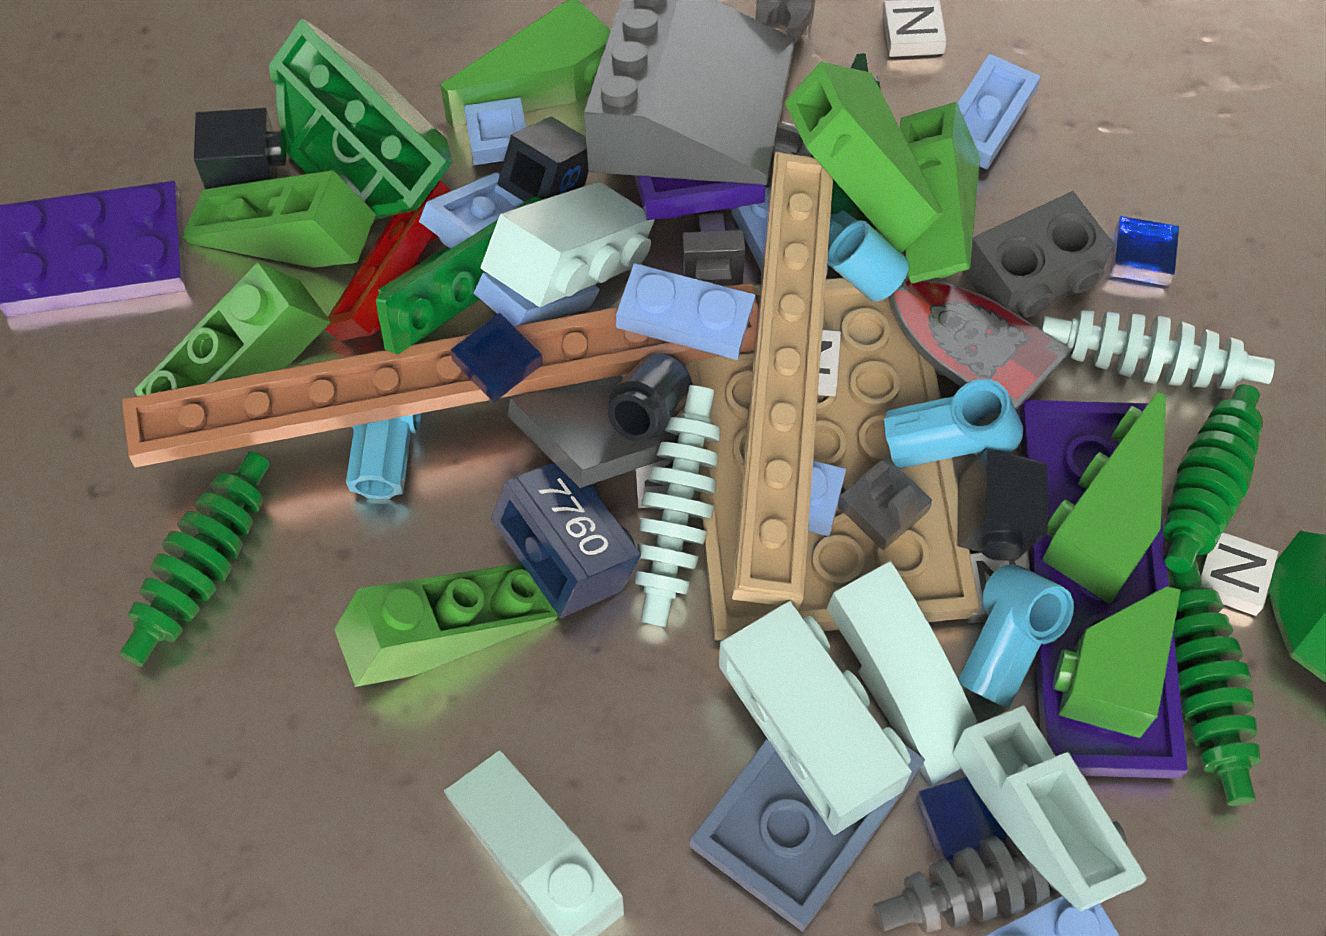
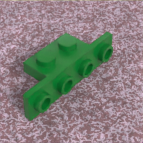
M532 197L531 199H529L528 201L524 202L516 208L526 206L544 199ZM498 220L452 249L446 246L378 289L379 295L376 298V306L386 351L400 354L480 300L474 294V291L482 274L486 273L480 267Z

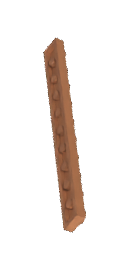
M751 283L728 287L754 294ZM756 298L740 352L755 350L758 319ZM619 307L411 345L400 354L384 350L122 399L128 456L136 468L628 374L642 358L654 353L669 355L681 364L719 357L720 355L616 328V314Z

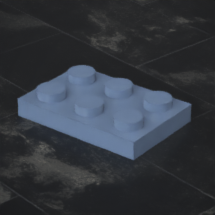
M767 738L691 837L689 847L800 931L804 932L920 771L925 759L906 746L911 759L908 767L912 772L903 792L841 832L833 835Z

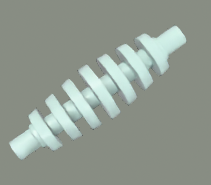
M1081 310L1078 319L1072 318V321L1044 316L1041 327L1042 331L1072 350L1070 353L1071 359L1083 362L1087 349L1095 350L1094 366L1107 370L1112 354L1119 355L1117 372L1123 376L1131 378L1138 359H1142L1141 381L1152 384L1157 382L1163 364L1168 365L1166 374L1167 385L1181 386L1188 369H1192V387L1206 388L1214 373L1217 374L1218 389H1233L1236 381L1240 382L1241 379L1269 384L1275 367V360L1247 355V351H1244L1243 341L1232 337L1227 339L1223 350L1218 349L1219 334L1207 329L1203 331L1198 345H1195V326L1182 321L1177 327L1173 340H1169L1171 320L1169 317L1155 316L1149 335H1143L1145 314H1130L1125 331L1118 330L1119 313L1105 312L1101 326L1093 325L1094 311Z
M690 385L684 413H680L679 418L671 417L665 431L679 436L678 443L661 442L657 456L674 461L672 469L652 467L648 480L668 486L667 495L654 492H644L642 506L663 511L661 521L640 518L639 531L658 536L656 547L638 544V550L641 553L640 559L653 561L651 573L636 571L635 584L644 586L643 592L646 593L640 621L643 623L666 627L672 598H676V593L687 594L690 585L689 581L676 579L678 567L695 569L699 558L695 555L683 553V543L703 545L707 535V531L687 526L688 518L712 520L714 506L692 500L694 492L715 494L716 490L715 479L698 474L699 466L717 468L718 454L703 449L704 441L719 442L720 427L712 425V419H709L715 392L710 388Z

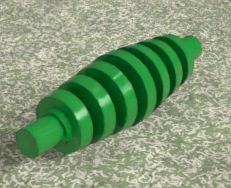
M1242 384L1237 386L1231 399L1220 401L1214 406L1208 419L1200 428L1178 466L1172 490L1173 495L1170 498L1168 515L1163 528L1164 537L1171 545L1165 559V564L1174 572L1182 574L1190 572L1197 555H1204L1213 551L1221 534L1227 528L1232 516L1236 513L1242 499L1248 492L1252 479L1251 476L1254 471L1259 437L1263 427L1262 415L1256 409L1260 393L1251 385Z
M249 451L235 473H219L210 484L215 493L203 492L194 502L198 512L187 511L177 522L182 532L170 531L162 542V547L169 555L157 554L150 567L151 571L160 580L147 577L144 579L139 590L141 596L150 603V606L141 602H133L127 615L134 623L133 627L135 629L119 652L122 657L138 666H143L158 642L162 643L163 640L175 642L183 632V628L173 620L174 617L182 621L191 622L200 611V607L188 596L206 602L217 590L216 585L208 577L221 582L225 581L232 570L230 562L225 557L229 559H236L243 543L237 535L247 536L253 524V519L247 512L258 513L264 501L257 486L271 465L266 458Z
M1194 561L1188 573L1182 574L1171 570L1175 588L1181 590L1173 629L1180 697L1187 698L1181 703V708L1188 722L1198 723L1190 729L1195 745L1201 748H1211L1201 753L1200 759L1206 772L1216 773L1217 776H1221L1227 805H1245L1256 800L1249 771L1252 770V766L1257 765L1261 761L1259 745L1246 742L1258 734L1256 718L1245 715L1255 707L1253 691L1244 688L1251 683V675L1248 665L1239 661L1243 657V652L1238 640L1229 637L1233 633L1229 617L1226 614L1219 613L1224 608L1221 597L1217 591L1203 587L1198 564Z

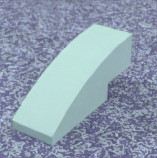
M889 561L833 592L826 610L862 666L858 674L904 745L925 759L920 772L931 788L962 769L955 759L953 752L964 729L974 726L978 722L934 632L896 568Z
M1025 706L964 729L953 755L975 791L1024 856L1080 912L1145 882L1147 879L1146 875L1070 754L1066 752L1059 756L1054 755Z

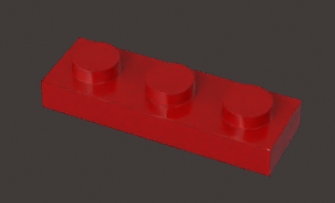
M441 180L416 211L392 216L328 315L331 323L325 330L338 341L371 336L381 329L376 306V298L379 295L378 289L418 265L417 259L426 245L438 237L421 224L419 220L427 201L451 192Z

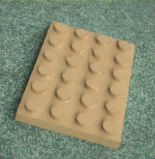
M845 278L826 279L822 330L841 331L837 390L835 397L818 395L813 461L846 469L841 490L842 494L885 457L893 463L885 434L884 418H886V411L939 400L941 397L935 368L916 351L901 331L892 313L888 297L881 301H871ZM761 284L752 285L758 308ZM755 350L740 352L738 360L719 356L683 363L691 376L693 385L710 388L715 391L709 419H712V425L720 427L719 442L704 441L703 449L718 454L717 468L699 466L698 470L699 475L716 480L715 494L699 492V502L714 506L712 520L701 519L702 530L707 531L704 540V551L714 640H725L780 607L732 600ZM952 458L899 468L933 501L929 512L884 551L838 508V505L830 536L808 531L804 596L800 608H796L802 618L811 616L823 631L839 630L826 610L833 592L889 561L892 562L927 622L967 619L971 617L972 613H978L980 607L969 549L958 547V488Z

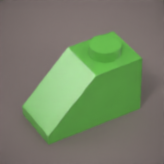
M1168 586L1086 629L1073 651L1062 650L1053 679V689L1063 692L1059 716L1137 738L1144 734L1158 716L1181 590Z

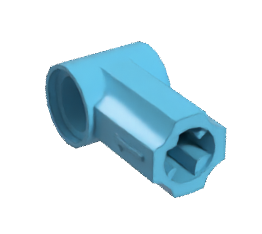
M845 211L830 215L828 265L871 301H881L894 293L908 273L909 262L907 258L866 221H858Z
M990 379L971 381L960 388L953 397L886 411V418H884L886 440L889 445L891 458L898 468L972 453L980 456L986 449L1010 454L1018 447L1023 436V425L1007 390L999 382ZM990 413H999L998 418L991 424L975 426L977 421L983 416Z
M421 413L352 426L354 431L346 484L350 492L359 493L370 499L389 500L395 495L403 494L411 433L418 432Z
M1014 564L999 568L986 583L983 592V607L989 617L958 678L960 685L1007 708H1010L1041 643L1047 644L1059 638L1070 625L1074 613V601L1069 591L1020 565Z

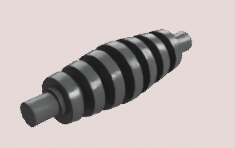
M1117 821L1112 822L1127 845V839L1121 825ZM1006 833L1004 844L997 836L980 840L978 842V854L970 846L955 852L953 857L955 872L946 859H941L929 866L930 885L920 871L905 877V889L902 890L901 895L874 903L873 908L878 924L883 932L912 922L914 925L918 924L924 933H929L941 929L939 912L942 913L951 927H958L969 923L968 907L973 916L979 922L996 919L997 905L1004 915L1011 916L1024 910V898L1031 905H1036L1049 897V886L1055 892H1059L1031 864Z

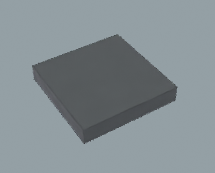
M621 375L534 391L510 398L508 417L579 488L665 460V458L657 456L661 442L678 443L679 438L678 435L664 430L662 434L655 438L632 441L621 436L613 428L608 417L609 399L614 388L624 379Z

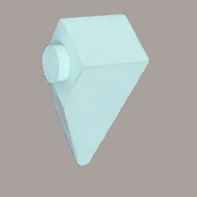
M500 750L444 790L445 795L550 936H598L624 915L623 896L579 838Z

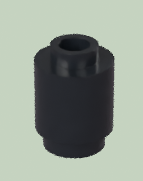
M654 353L642 358L614 388L610 395L608 417L613 428L621 436L632 441H643L662 434L667 428L671 417H676L685 407L689 386L693 385L687 369L678 360L666 354Z

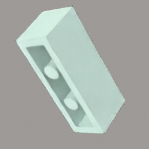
M599 181L501 213L480 268L538 307H542L563 297H570L576 292L594 284L603 283L609 278L625 271L632 270L634 263L641 264L651 247V240L647 237L655 220L647 221L644 209Z
M788 601L721 641L718 667L832 834L836 835L903 792L912 772L908 767L911 759L906 746L896 732L890 727L882 730L868 711L867 707L870 705L869 698L860 681L848 670L841 673L827 652L830 651V645L819 624L811 616L802 618L791 601Z

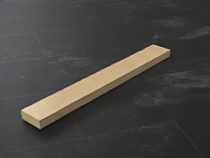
M775 152L772 161L732 600L782 606L791 601L793 606L798 609L804 596L833 178L815 157Z

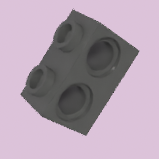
M1071 191L974 236L970 269L963 272L979 294L998 302L1019 316L1023 315V317L1028 318L1043 311L1050 305L1053 299L1072 290L1074 293H1082L1097 284L1105 273L1103 269L1114 243L1075 192ZM1009 272H1015L1020 274L1021 276L1013 275Z

